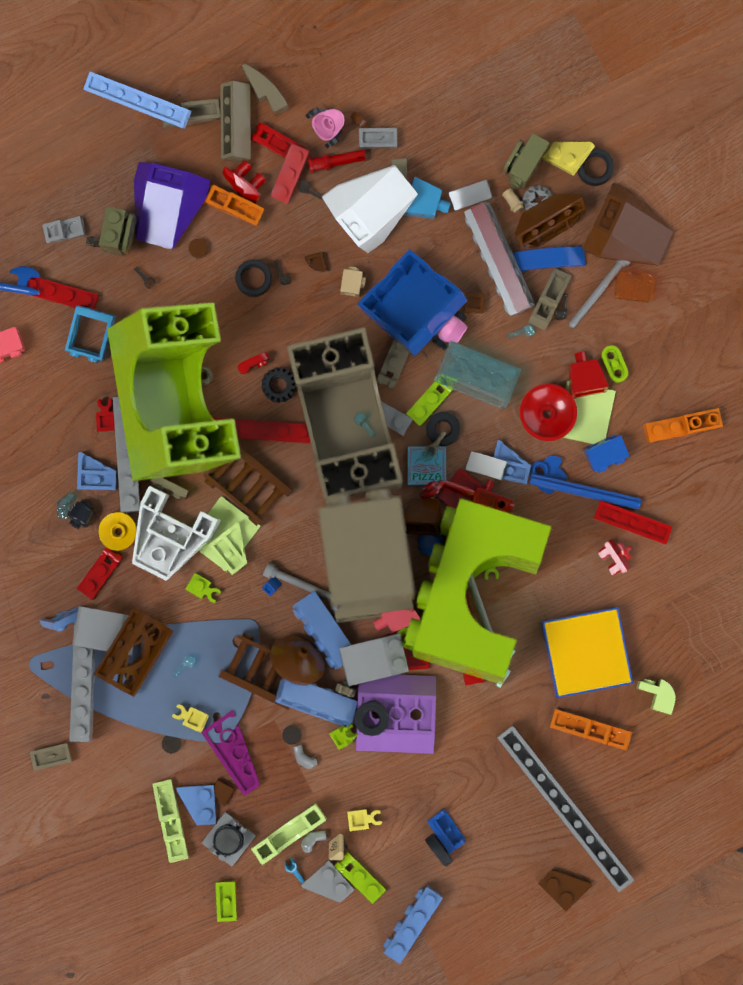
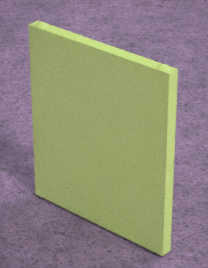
M567 381L565 389L570 393L569 381ZM607 389L605 393L574 398L577 406V419L572 430L563 438L589 444L606 439L616 391Z
M220 497L208 514L221 521L213 538L199 551L220 566L223 571L227 572L228 569L210 548L209 544L238 522L245 548L261 526L260 524L257 526L253 524L247 515L225 500L224 497Z

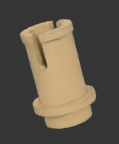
M513 188L506 190L502 194L511 207V212L513 211L516 214L524 208L523 201L520 202Z

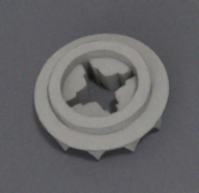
M541 185L530 187L523 196L525 209L528 210L538 204L533 202L535 200V193L539 198L545 197L543 200L552 196L548 188Z

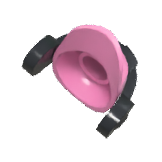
M316 107L305 115L307 119L314 116L312 126L318 137L324 141L330 140L325 144L327 149L339 141L338 138L344 125V115L341 111L336 109H319Z
M457 311L433 337V344L445 350L447 346L444 342L458 343L467 330V326L463 323L467 317L460 311Z

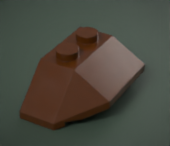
M554 194L523 212L515 232L520 248L539 247L571 228L580 215L587 210L583 197L575 194Z

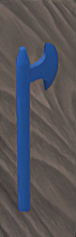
M15 267L9 272L18 276L17 285L0 282V290L26 295L40 294V291L27 287L28 281L31 278H40V274L30 267Z

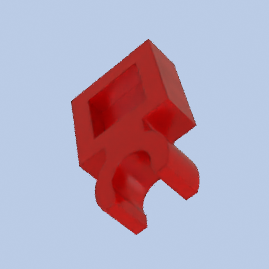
M108 398L107 406H102V400L98 399L97 404L101 412L96 413L97 432L115 431L114 411H110L113 405L112 399Z

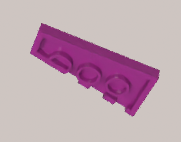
M232 710L201 733L245 796L260 786V782L239 725L237 724L233 731L230 729L222 731L221 722L230 716L231 718L235 717ZM214 728L216 733H221L220 740L222 743H213L207 732ZM230 731L231 734L228 739L223 741L222 734Z

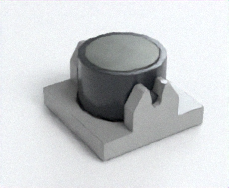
M225 812L203 840L202 844L210 849L209 851L213 855H216L220 860L225 861L232 867L256 835Z

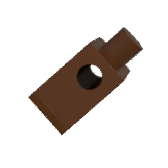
M429 496L425 499L414 498L411 500L403 515L405 534L440 536L442 510L436 496L431 498Z

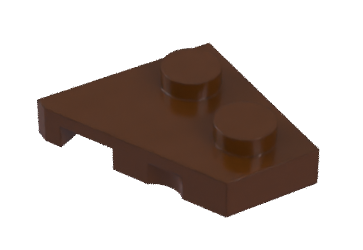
M552 869L538 882L565 911L592 886L590 882Z

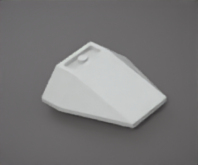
M393 165L338 184L324 194L322 198L335 219L357 246L369 253L385 241L418 193L399 169Z

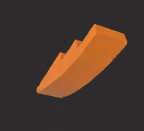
M210 185L204 202L206 205L254 226H257L265 210L215 185Z
M557 709L554 711L550 728L626 751L632 736L630 731Z

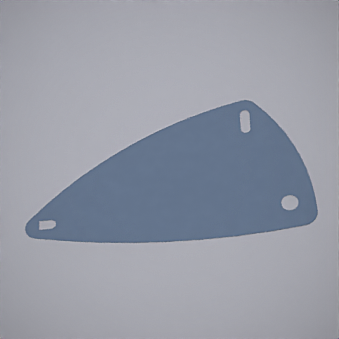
M251 619L211 620L165 625L172 629L173 633L135 697L95 676V711L147 731L182 739L207 742L202 733L182 725L184 719L177 720L172 717L173 714L179 716L182 713L181 709L176 706H184L187 712L192 707L209 715L203 730L214 723L213 714L215 712H219L222 718L233 710L235 717L231 718L230 716L221 722L222 731L225 729L233 731L241 719L252 693L218 677L221 669L226 670V668H229L238 649L232 642L234 636L237 634L242 635L244 632L254 637L252 641L260 644L259 627ZM141 642L133 646L132 656L129 655L128 664L140 657L142 652ZM248 644L236 669V676L243 679L247 675L259 648ZM73 645L34 656L29 663L30 670L71 698ZM96 650L95 671L105 656V651ZM52 661L54 663L52 669L41 670V662ZM256 672V674H255V676H254V678H253L254 683H255V680H256L257 672ZM116 674L115 677L113 678V680L116 681V682H117L118 674ZM214 728L207 732L213 743H222L220 740L221 733H216ZM224 732L222 734V740L226 741L230 736L231 732Z

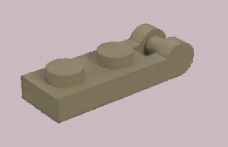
M395 339L376 380L378 384L388 385V388L392 390L395 388L410 353ZM386 372L394 374L392 379L385 376Z

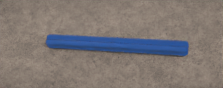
M534 473L531 474L529 479L530 485L634 509H639L641 505L640 498Z

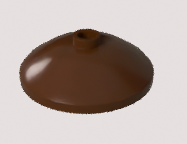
M298 636L281 637L275 641L270 650V660L274 669L281 677L291 683L311 685L316 683L324 674L325 660L322 653L312 642Z

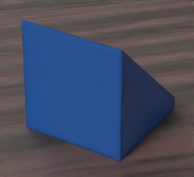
M274 577L267 581L262 589L271 596L282 583Z

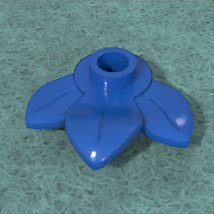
M549 456L544 461H536L530 468L531 474H538L536 469L541 467L543 468V473L538 475L567 481L566 474L559 468L562 459L557 456ZM538 486V488L544 493H553L552 489Z

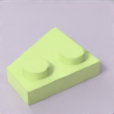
M238 522L209 544L231 575L248 564L241 528Z

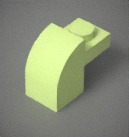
M644 679L643 682L638 681L637 689L654 694L650 709L672 715L675 704V692L671 685L662 679L658 680L657 686H655L654 681Z

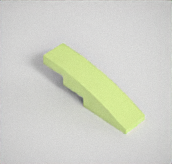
M172 780L153 783L159 821L161 822L169 862L173 863L189 859Z

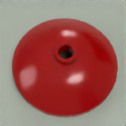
M542 384L534 387L524 396L520 405V420L524 429L532 437L541 441H556L566 436L574 427L577 419V406L572 395L563 387L555 384ZM549 411L551 416L545 417L544 412Z

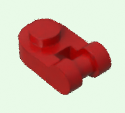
M266 351L239 363L238 372L244 375L248 373L251 367L257 365L260 368L267 365V360L270 359L268 352Z

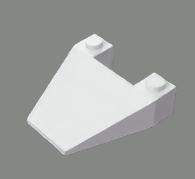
M149 486L140 503L132 564L167 581L213 538L221 520L201 511L192 528L162 513L170 495L153 486Z

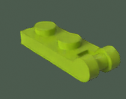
M441 374L406 415L421 427L454 390L455 386L452 383L449 384ZM439 385L445 390L442 394L436 390Z
M347 852L344 855L345 858L341 862L338 861L334 866L373 904L386 889ZM351 863L354 867L348 871L346 867Z

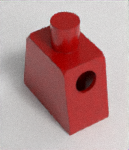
M584 351L574 354L576 363H572L568 371L569 389L572 397L579 398L605 393L609 386L598 360H587L586 352Z

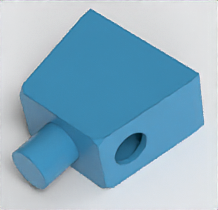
M414 177L412 187L418 195L404 215L434 219L437 211L448 214L451 202L440 199L442 190Z

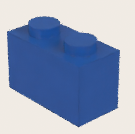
M619 434L612 435L583 448L591 470L598 473L607 470L611 464L615 463V465L625 462V458L629 457L622 436Z

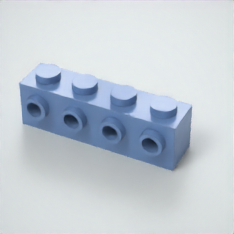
M313 591L292 606L294 609L293 613L298 620L301 619L304 623L306 633L309 636H313L316 641L315 646L320 652L323 651L327 657L325 658L327 664L336 670L343 666L339 648L351 646V644L316 592Z
M284 678L280 681L275 699L277 703L340 726L344 725L345 727L352 723L358 702L352 700V697L336 694L332 689L317 687L315 683L311 685H298Z
M425 885L424 888L420 887L415 895L416 901L413 905L409 904L404 912L406 914L403 921L399 920L393 929L395 931L392 938L388 937L383 944L384 954L399 964L443 899L440 893L428 885Z

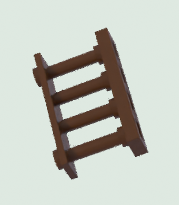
M239 446L240 457L246 462L244 464L245 467L228 487L224 489L217 481L234 461L221 465L211 477L205 473L203 475L206 478L204 482L212 489L216 486L250 515L248 519L253 524L263 526L265 523L261 520L262 516L279 496L285 495L288 497L292 490ZM256 470L260 474L258 477L260 479L242 500L238 501L231 494L250 472ZM270 482L275 486L274 492L255 514L246 507L247 504L265 484Z
M244 632L242 635L237 634L236 638L242 641L229 668H226V670L221 669L218 677L289 710L290 707L275 702L276 694L271 693L272 689L270 687L277 675L273 665L264 684H261L260 687L253 684V678L265 653L270 654L271 649L252 641L254 637ZM248 644L259 648L247 675L242 679L236 676V669Z

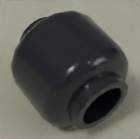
M81 500V502L76 501L67 513V517L70 520L69 524L78 530L80 527L87 528L96 515L94 507L84 500Z

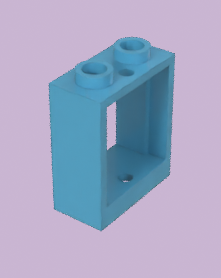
M80 305L76 306L65 351H69V355L78 358L81 355L86 356L88 361L99 363V360H105L109 346L107 329L114 325L116 315ZM82 316L108 323L100 353L74 346Z

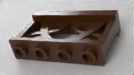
M133 607L94 675L135 697L171 637L173 630ZM148 621L152 623L147 628H145V625ZM141 642L142 652L140 657L128 664V653L133 646ZM116 674H118L117 682L113 680Z

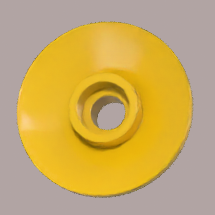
M114 512L104 517L98 530L99 538L103 545L111 550H124L135 541L137 527L129 515ZM118 528L122 529L121 535L116 534Z

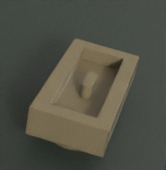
M164 478L151 479L155 483L153 487L163 492L166 488L172 491L171 496L179 500L182 497L187 499L190 493L188 490Z
M68 743L30 752L34 771L73 762Z

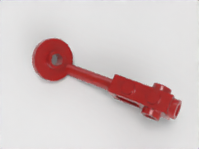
M433 480L422 488L423 491L420 494L422 499L429 496L431 498L440 492L439 489L443 486L472 497V502L505 513H511L514 508V502L510 498L491 492L495 483L491 480H487L484 489L476 486L475 490L452 481Z

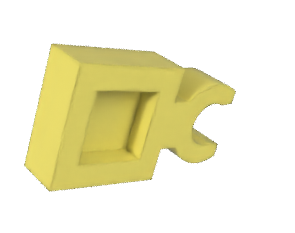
M177 705L176 707L181 709L182 713L179 716L173 714L172 717L177 720L184 719L182 725L201 733L209 715L192 707L187 712L184 706Z
M367 809L347 811L350 831L369 829L368 823L374 825L382 824V820L375 821L373 818L375 814L381 813L380 810H374L371 814H367Z

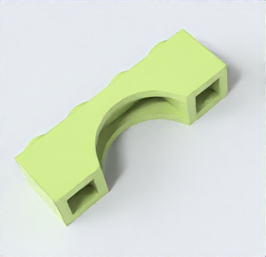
M314 803L258 842L251 850L263 865L294 841L322 824L327 818L317 803Z

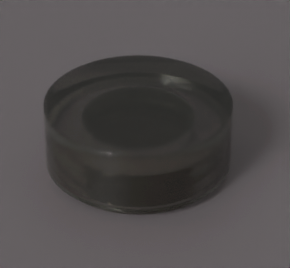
M88 236L86 244L91 247L101 248L99 245L100 237Z
M289 725L283 730L282 737L287 744L294 745L300 741L302 733L297 726Z
M165 736L162 740V748L167 753H176L181 748L182 742L180 738Z

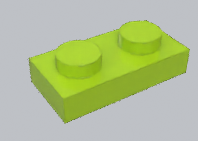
M235 881L216 882L217 922L237 921Z

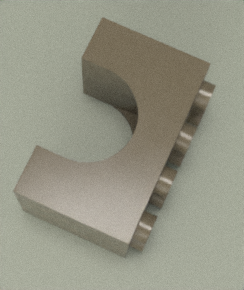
M365 328L287 346L325 503L327 498L333 496L349 495L350 501L366 498V493L370 491L388 489L391 492L402 489L403 481L379 396L374 364Z
M388 489L367 492L366 502L352 504L349 495L329 497L326 499L327 507L318 508L333 610H335L337 623L382 617L381 614L385 612L399 610L413 612L412 599H414V591L400 497L391 498V493Z

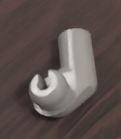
M302 744L293 747L296 761L299 765L306 769H312L317 766V759L315 757H308L304 754Z
M326 830L309 832L301 842L302 850L309 853L313 850L312 847L316 841L327 840Z

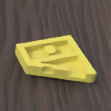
M553 142L543 158L548 163L574 176L595 146L592 142Z

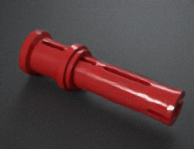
M364 149L332 156L323 154L321 157L307 158L310 174L320 170L329 171L331 167L366 161Z

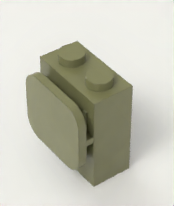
M532 133L525 147L523 146L524 141L519 140L503 168L502 173L505 175L510 170L507 181L515 189L521 188L524 190L547 151L549 142Z
M106 207L99 245L104 253L123 256V254L129 255L136 227V216L134 214H127L125 210Z

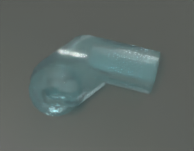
M71 491L57 502L56 513L61 519L68 518L69 504L77 499Z

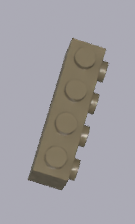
M237 81L220 84L221 159L233 162L250 160V84Z

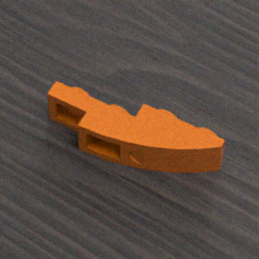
M717 408L646 423L643 426L647 443L721 428L723 423L720 410Z

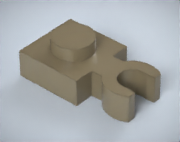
M343 681L342 684L338 682L335 691L353 697L356 689L353 688V685L348 686L347 682Z

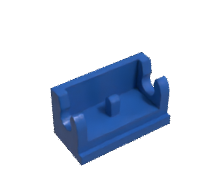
M444 808L427 820L449 854L465 843L466 839Z

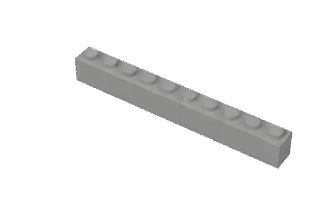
M510 725L497 735V739L615 889L620 892L632 883L634 879L516 729Z

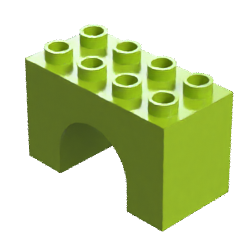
M214 303L140 309L107 329L132 481L201 473L241 458L234 419L215 421L206 407L202 392L201 369L204 355L209 347L221 341Z
M460 499L457 509L447 506L440 527V535L446 536L448 539L445 546L437 543L434 545L429 561V571L436 573L434 583L427 581L422 583L417 599V608L425 610L422 621L414 618L411 619L405 638V645L413 647L414 658L502 685L516 640L490 632L481 627L472 618L465 599L466 591L469 587L467 582L471 574L475 578L487 569L501 566L515 568L536 575L551 526Z

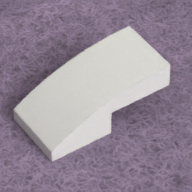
M471 451L465 470L502 480L507 462Z

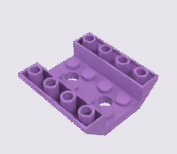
M393 675L359 684L358 708L365 702H379L388 711L389 723L385 731L377 736L364 735L357 729L356 751L433 754L436 676ZM413 709L421 711L422 715L419 720H413L410 717ZM369 711L365 714L364 721L368 726H375L378 724L379 719L373 718L371 715L372 711Z

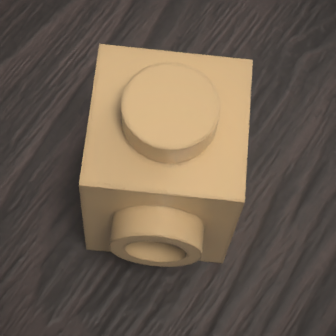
M348 267V269L343 270L341 295L359 297L360 289H364L366 278L362 277L363 272L359 271V268Z

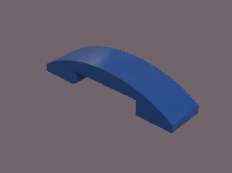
M583 247L544 248L513 253L521 272L557 267L586 266Z

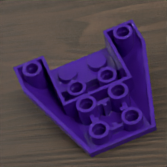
M139 162L134 178L136 240L173 250L205 202L211 181L186 171L155 163Z

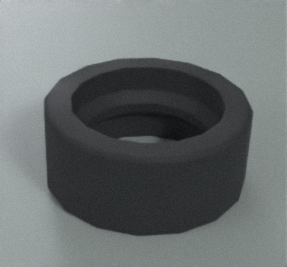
M594 148L577 170V173L585 184L600 186L611 177L614 163L608 152L603 149ZM590 157H600L606 163V172L600 178H592L585 172L584 165Z
M251 259L244 261L238 267L235 280L243 294L249 297H258L269 290L272 276L265 263ZM256 267L264 273L265 281L260 288L249 289L244 285L242 278L248 268Z

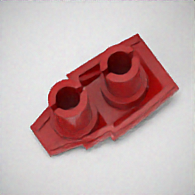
M244 160L235 170L225 167L222 173L240 197L256 204L260 197V193L257 190L266 182L264 176L257 173L254 178L247 182L243 177L252 167Z

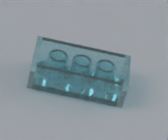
M450 340L433 381L505 409L510 401L521 369Z

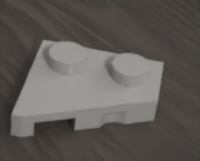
M330 860L301 884L303 888L339 903L355 890Z

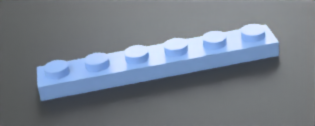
M93 72L89 73L83 88L85 91L185 129L192 112Z

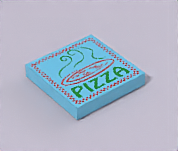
M408 447V485H427L433 480H446V447H438V452L433 457H431L434 453L433 448H429L425 452L426 447Z

